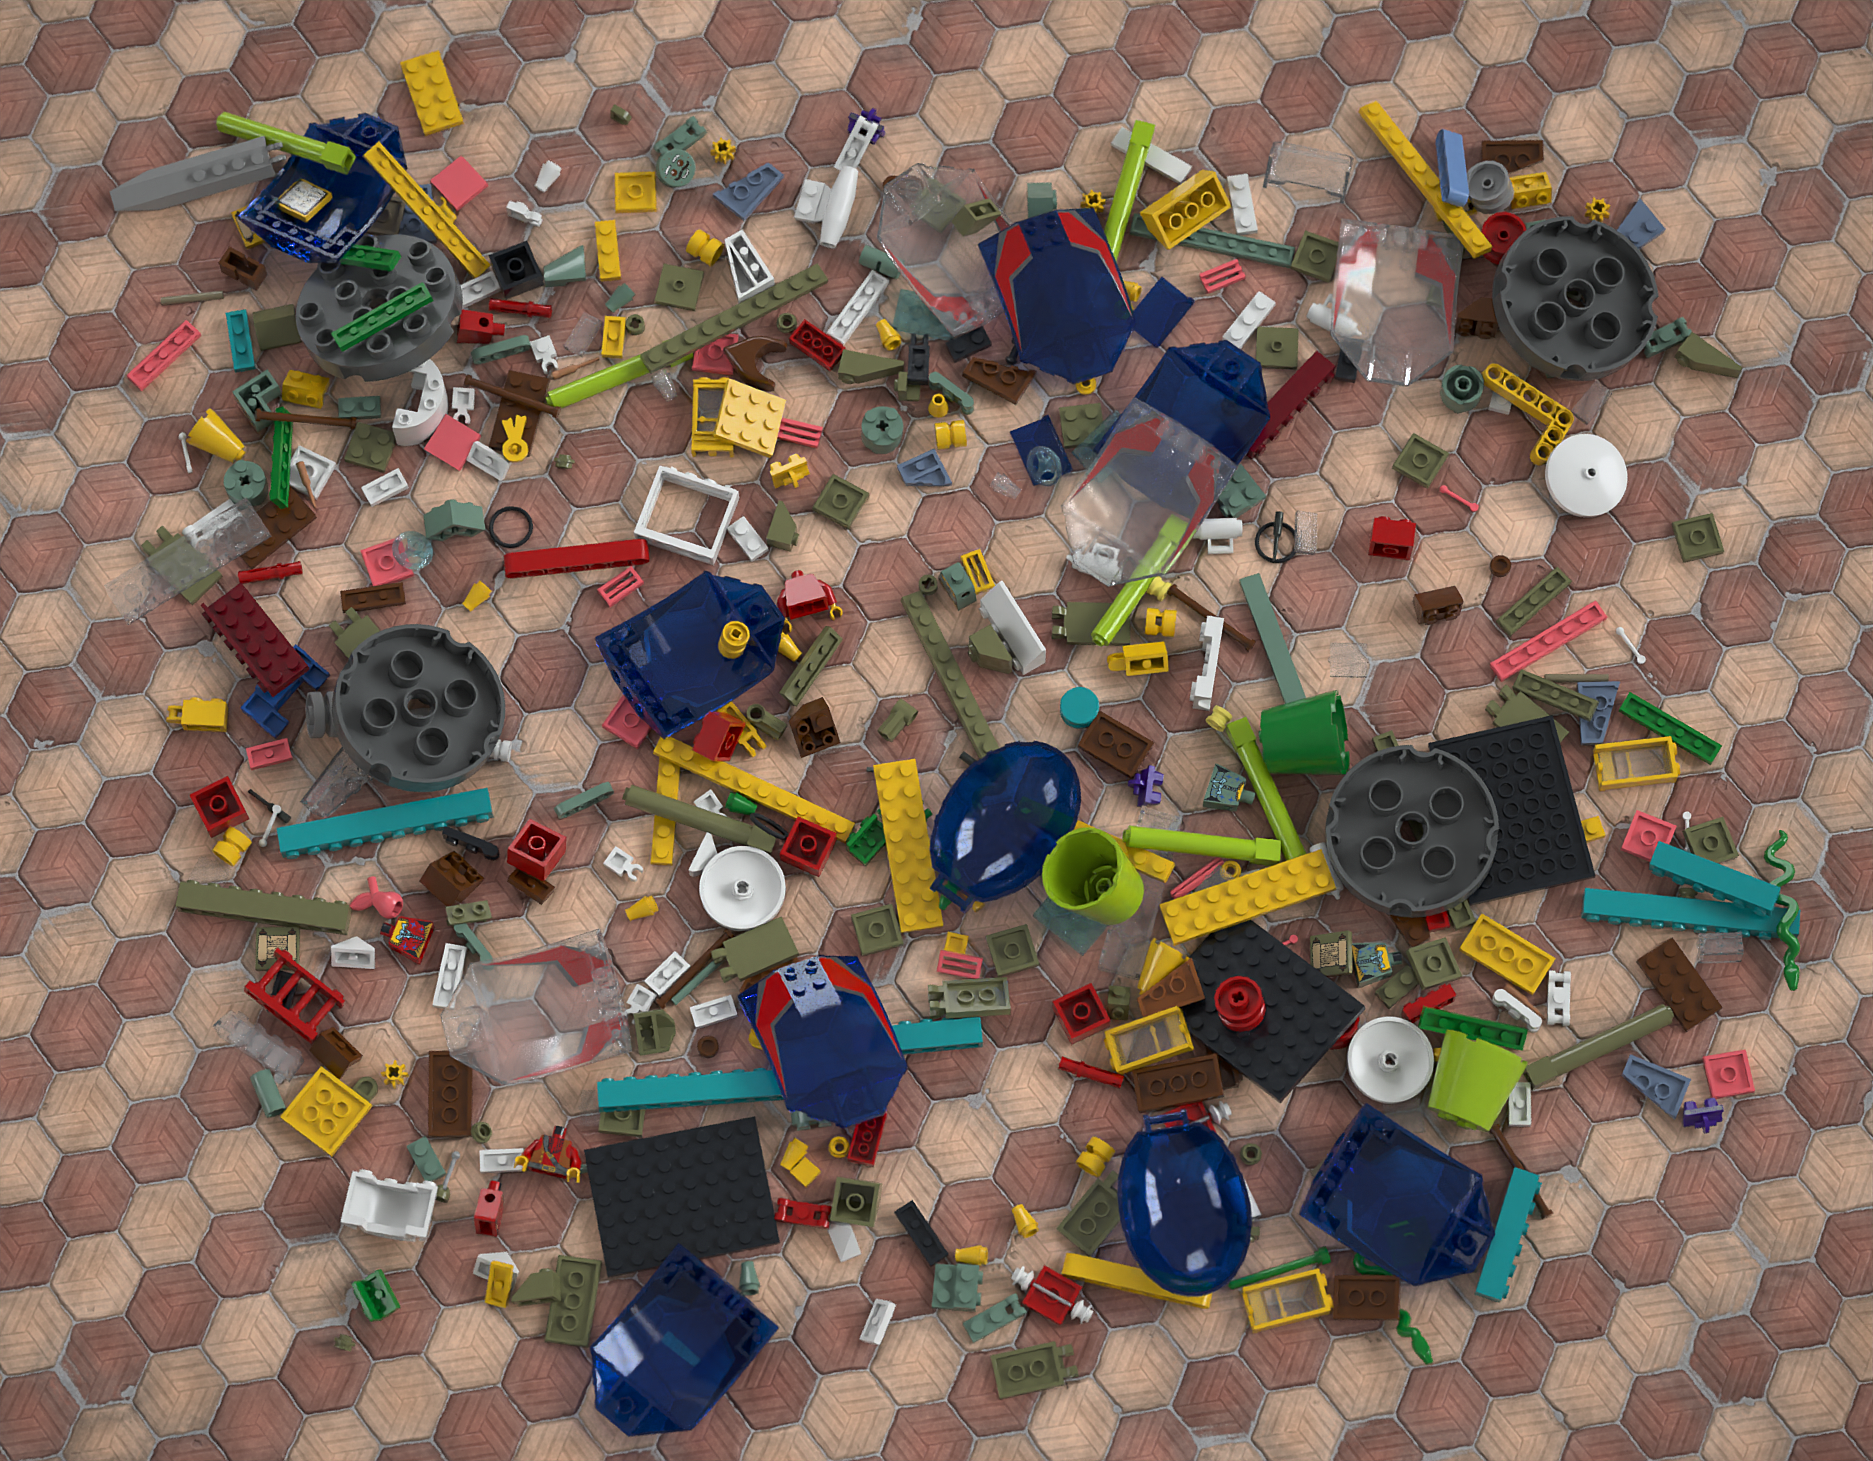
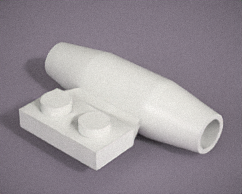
M842 167L832 189L825 183L805 179L794 218L814 224L822 221L820 244L824 247L836 248L846 228L856 195L858 170L853 167Z

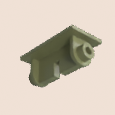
M487 900L445 907L447 926L454 927L456 924L486 922V920L492 919Z

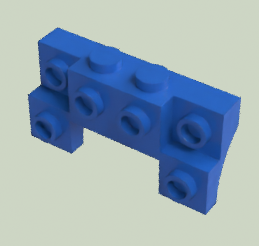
M296 644L293 648L309 666L310 670L274 697L268 691L264 693L256 685L254 693L241 706L243 713L258 723L259 727L275 739L289 724V721L279 714L278 711L298 687L305 682L317 691L330 676L328 671Z

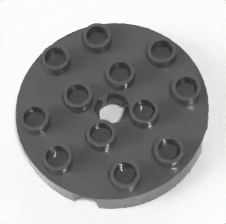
M1573 216L1551 218L1532 226L1519 236L1506 251L1495 272L1492 301L1501 332L1511 347L1531 367L1556 378L1571 381H1591L1616 373L1625 367L1645 347L1653 334L1658 318L1652 310V303L1659 297L1652 270L1645 257L1622 233L1596 220L1589 224H1581ZM1578 291L1585 300L1584 308L1572 305L1567 299L1566 292Z
M365 234L360 236L353 244L400 252L402 257L392 272L341 264L338 257L344 248L339 250L323 262H318L317 269L305 283L296 307V325L310 356L323 370L342 379L359 375L363 377L365 382L402 375L433 357L454 332L451 322L455 317L461 315L463 295L460 282L448 258L430 242L408 235L374 236ZM423 282L432 296L433 302L341 352L331 335L332 332Z
M406 624L375 633L359 644L351 653L348 662L340 671L334 688L332 718L335 732L343 749L351 760L366 774L385 785L412 792H432L462 783L473 776L487 762L504 726L505 697L502 684L492 664L472 643H458L453 640L449 630L440 627ZM411 699H418L421 703L429 705L430 713L425 717L416 716L408 710V702Z
M1400 745L1386 748L1367 756L1345 774L1337 785L1329 803L1325 840L1327 853L1336 875L1348 891L1358 900L1377 911L1389 915L1409 918L1426 917L1445 912L1457 906L1471 896L1481 885L1495 857L1499 823L1496 806L1487 786L1479 775L1465 762L1436 748L1427 753L1416 751L1413 745ZM1404 821H1417L1423 825V836L1420 841L1408 842L1401 838L1400 827Z

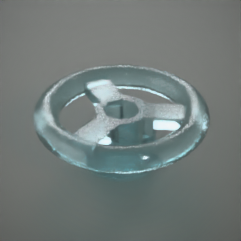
M1045 446L1035 447L1028 454L1027 469L1032 479L1042 486L1055 485L1062 474V466L1057 454ZM1035 455H1037L1039 461V468L1036 472L1033 467ZM1046 472L1055 474L1051 480L1041 478Z
M406 531L399 534L393 541L392 553L400 565L408 569L417 570L424 568L430 563L433 557V547L429 539L423 534L415 531ZM407 538L406 551L399 554L398 546L403 539ZM424 545L426 546L427 552L422 551ZM410 556H418L424 559L419 563L405 561Z

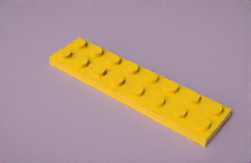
M909 759L873 765L900 932L907 933L943 927L942 913L938 907L939 896L916 760Z
M1322 849L1159 904L1172 943L1175 946L1335 891L1336 886Z

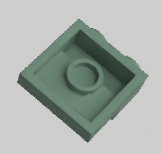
M1242 464L1229 472L1216 489L1214 501L1220 505L1219 509L1226 518H1238L1266 499V495Z
M935 1263L932 1308L976 1312V1306L981 1305V1293H977L978 1284H982L983 1271H979V1265Z

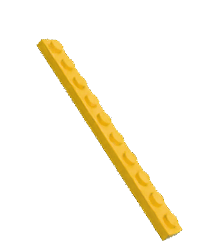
M1376 100L1360 107L1359 114L1472 257L1477 258L1490 252L1492 245L1463 208L1442 201L1440 179Z
M662 733L653 751L654 755L731 791L737 792L793 820H796L799 816L837 833L838 841L846 844V839L855 826L854 822L728 763L712 761L693 751V747Z

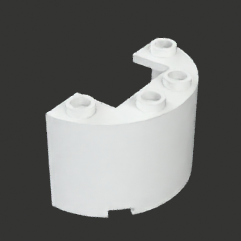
M430 359L409 371L414 373L411 387L423 390L418 412L399 408L396 410L392 429L399 446H412L423 443L424 440L433 435L445 414L448 415L449 403L443 378L438 367Z
M368 1170L352 1171L341 1218L342 1224L352 1229H357V1226H359L364 1233L393 1240L415 1242L416 1238H419V1241L426 1240L438 1190L436 1183L430 1181H423V1184L406 1182L404 1185L398 1184L397 1180L385 1178L384 1181L377 1180L372 1175L373 1172Z

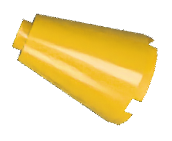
M209 408L206 411L209 415L206 418L201 416L188 435L191 438L186 439V442L232 463L235 460H241L246 453L243 450L245 446L215 411Z
M1153 937L1137 988L1140 989L1138 994L1142 995L1190 958L1186 956L1185 959H1182L1181 952L1161 941L1159 945L1156 944L1157 939Z

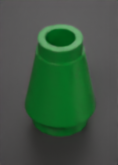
M730 792L724 808L729 809V812L749 816L751 813H755L757 804L737 792Z

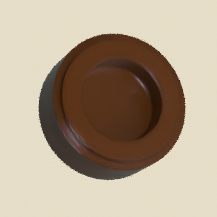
M1504 555L1495 556L1490 563L1491 573L1496 577L1508 575L1511 569L1509 558Z
M703 1036L697 1043V1049L702 1057L712 1058L718 1053L719 1044L713 1036Z

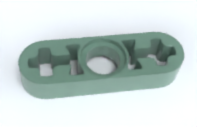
M521 335L482 346L471 351L474 364H484L529 350L531 343L527 335Z
M604 782L554 807V811L558 819L567 818L609 798L614 794V790L610 782Z

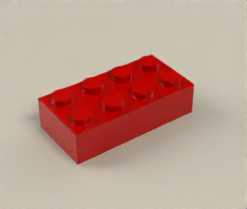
M805 319L789 337L791 345L830 372L841 360L843 349L846 350L844 346Z
M1443 984L1437 991L1432 990L1427 993V996L1415 999L1416 1002L1405 1004L1401 1017L1411 1023H1415L1420 1020L1423 1006L1441 1009L1455 1001L1456 993L1450 984Z
M865 1107L860 1108L847 1161L874 1168L887 1120V1113Z

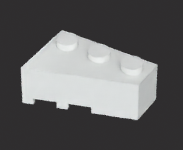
M743 230L725 239L727 257L738 303L775 285L774 277Z

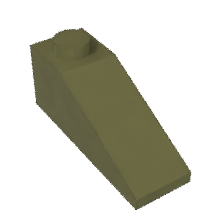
M1693 332L1679 347L1675 355L1680 365L1689 367L1691 370L1738 378L1743 368Z
M843 349L838 379L846 384H859L899 374V371L904 372V361Z

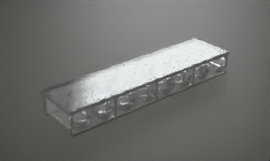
M244 498L111 580L104 587L123 619L129 625L271 537V534L247 498Z
M1142 805L1137 826L1180 831L1184 816L1167 814ZM1145 849L1172 861L1174 852ZM1140 872L1138 873L1144 885L1142 902L1138 910L1129 919L1119 924L1109 925L1098 964V970L1139 980L1159 911V904L1161 903L1166 885Z

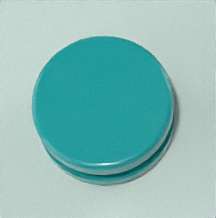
M1074 687L1068 690L1060 701L1061 718L1072 728L1083 729L1089 727L1099 712L1097 696L1085 687Z

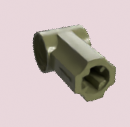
M901 698L893 706L890 715L877 732L885 740L892 743L903 728L913 722L919 711Z
M752 704L747 709L746 719L754 728H758L777 741L781 738L788 724L765 711L764 707L760 704ZM757 712L761 715V718L753 719L750 715Z

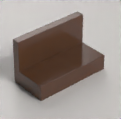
M334 1027L320 1033L309 1050L339 1080L342 1079L347 1069L359 1062L363 1056Z

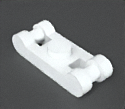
M1548 971L1547 1025L1558 1023L1562 1024V1026H1569L1570 971H1564L1563 973ZM1555 981L1563 982V987H1555ZM1554 1010H1561L1562 1015H1555Z
M1498 989L1495 991L1492 998L1495 1006H1503L1508 1010V1014L1512 1018L1522 1020L1527 1024L1529 1032L1535 1033L1539 1030L1542 1019L1505 990Z

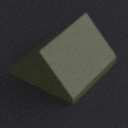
M293 304L253 312L254 327L261 351L301 343Z

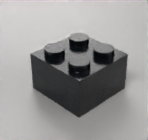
M527 240L489 255L491 267L505 300L544 285L542 274Z

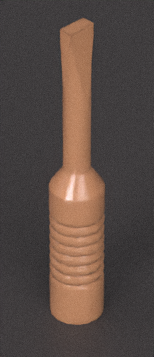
M599 357L551 372L552 377L556 380L574 373L577 369L598 361Z
M304 461L296 463L302 484L306 487L314 509H316L314 496L310 488L311 481Z
M1510 982L1503 988L1544 1021L1546 1020L1528 1002L1527 997Z

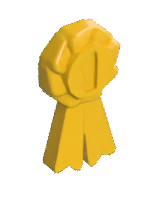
M516 415L515 427L513 426L512 418H509L507 421L502 420V425L508 437V440L502 447L503 455L511 463L522 462L528 455V445L521 439L526 416L520 417Z

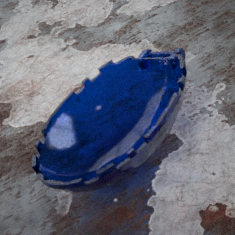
M1039 741L1007 743L1001 748L987 752V755L977 762L974 761L960 775L944 798L939 813L934 820L930 837V856L932 868L939 875L932 883L930 890L939 892L960 907V911L965 914L975 901H993L1014 894L1032 883L1042 874L1047 854H1051L1057 845L1056 842L1062 836L1074 830L1081 806V787L1076 769L1070 759L1059 749ZM943 882H948L955 889L968 897L965 901L942 885Z
M1186 1108L1180 1109V1112L1150 1117L1143 1115L1145 1131L1137 1132L1128 1144L1118 1175V1211L1121 1228L1128 1248L1141 1270L1162 1289L1186 1297H1200L1214 1293L1226 1286L1236 1276L1245 1260L1251 1241L1252 1211L1243 1174L1236 1163L1233 1153L1231 1154L1223 1139L1214 1130L1209 1129L1199 1121L1189 1124ZM1182 1121V1125L1151 1130V1125Z

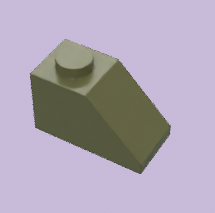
M989 198L963 205L951 222L964 237L979 232L1000 217L1002 213Z
M779 500L766 537L767 545L791 552L793 545L797 546L800 534L797 533V526L783 501Z
M549 1268L540 1269L537 1273H531L512 1296V1302L518 1306L561 1301L560 1275Z

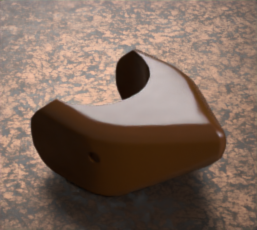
M754 336L725 347L723 352L746 385L758 390L772 392L775 390V382L763 376L757 370L756 365L762 356L770 352H786L787 343L783 340L766 336Z

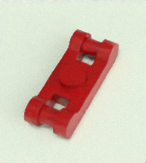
M778 1198V1212L775 1213L774 1217L776 1221L829 1229L830 1222L828 1220L829 1215H831L832 1206ZM787 1208L793 1209L792 1216L786 1215ZM816 1213H821L820 1219L816 1220Z

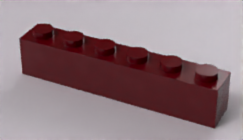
M1316 350L1235 435L1233 444L1240 449L1260 428L1244 454L1250 459H1253L1256 455H1262L1269 441L1274 442L1281 433L1279 431L1284 426L1288 427L1293 422V416L1297 412L1301 413L1307 407V401L1311 397L1313 399L1316 398L1322 390L1321 387L1333 380L1335 377V365Z

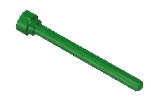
M1326 1246L1317 1248L1313 1255L1232 1280L1228 1283V1287L1233 1290L1314 1263H1322V1265L1331 1263L1329 1252Z

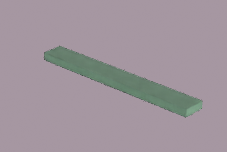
M1134 213L1130 235L1157 240L1147 229L1142 216ZM1202 227L1177 244L1285 268H1291L1295 247Z
M1260 573L1239 579L1284 703L1306 698Z

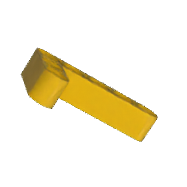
M1490 364L1481 373L1484 385L1546 425L1530 453L1532 463L1537 466L1544 465L1553 449L1562 442L1574 421L1573 413L1502 366ZM1488 372H1493L1496 379L1489 377ZM1506 383L1511 384L1513 386V390H1509L1506 387ZM1523 394L1528 395L1531 402L1526 401ZM1541 405L1548 409V413L1542 411ZM1558 417L1564 418L1566 424L1560 423ZM1548 433L1553 434L1556 441L1550 440ZM1538 450L1545 453V458L1539 456Z

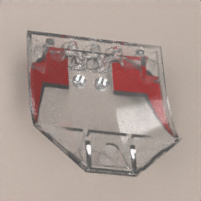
M916 163L884 185L877 239L910 287L952 336L955 337L984 326L1006 311L1008 308L995 277L999 233L1014 224L987 190L975 169L959 170L951 166L938 165V167L925 166L922 163ZM990 198L1002 213L1000 217L979 232L963 237L951 222L963 205ZM1026 238L1025 241L1033 258L1013 279L1016 303L1052 269L1049 263Z
M1341 219L1333 287L1330 335L1367 382L1409 387L1454 352L1456 306L1463 244L1455 234Z
M1133 397L1098 455L1061 505L1066 520L1068 540L1072 548L1073 563L1108 587L1166 575L1210 513L1238 466L1212 444L1173 418Z
M600 928L524 952L485 961L470 962L467 968L468 971L453 992L452 999L447 1008H444L440 1015L450 1056L502 1085L562 1073L632 1051L627 1012L617 974Z

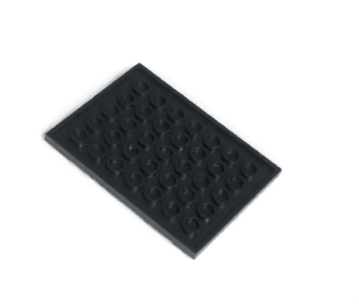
M1553 715L1428 743L1429 752L1434 748L1456 756L1471 767L1487 786L1496 806L1499 831L1495 857L1484 881L1468 897L1469 906L1595 878L1593 864Z
M1252 920L1211 933L1190 955L1189 958H1192L1205 999L1180 1007L1183 1011L1189 1034L1215 1054L1217 1053L1220 1058L1280 1104L1366 1009L1365 1005ZM1236 976L1248 977L1257 983L1261 989L1266 1008L1264 1018L1260 1024L1244 1032L1233 1031L1224 1026L1219 1018L1214 999L1220 984L1228 978Z
M755 1116L584 1150L608 1278L780 1244Z

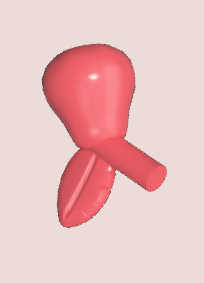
M374 876L367 879L370 892L356 896L350 903V908L356 911L365 910L373 905L379 914L386 919L395 918L403 908L401 895L393 891H379L376 877Z

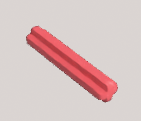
M1219 857L1214 858L1170 890L1171 897L1173 899L1183 897L1213 876L1224 864L1223 859Z

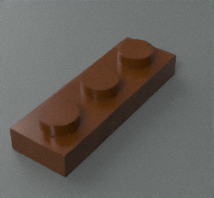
M403 582L340 591L343 613L351 607L355 611H363L406 604Z

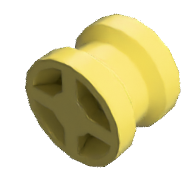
M1157 575L1150 584L1147 594L1155 595L1157 600L1162 602L1172 584L1162 581V578Z
M1216 705L1212 710V715L1208 716L1205 721L1215 730L1223 732L1225 724L1231 721L1232 715L1224 708Z

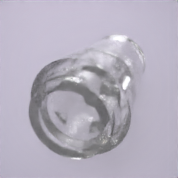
M666 369L651 376L652 384L667 402L678 396L671 375L667 373Z
M999 472L989 485L993 488L992 491L1014 500L1022 490L1004 473L1000 474Z

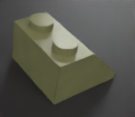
M991 624L969 636V644L967 645L969 651L967 653L973 663L977 662L981 668L1006 674L1012 672V657Z
M841 1176L837 1177L830 1221L874 1227L883 1183Z

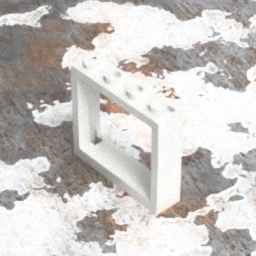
M659 466L634 530L635 539H646L650 545L714 565L726 535L727 527H729L739 501V491L730 488L729 485H718L711 479L703 480L697 478L695 474L685 472L684 474L678 472L674 467ZM664 480L730 501L712 549L646 528Z

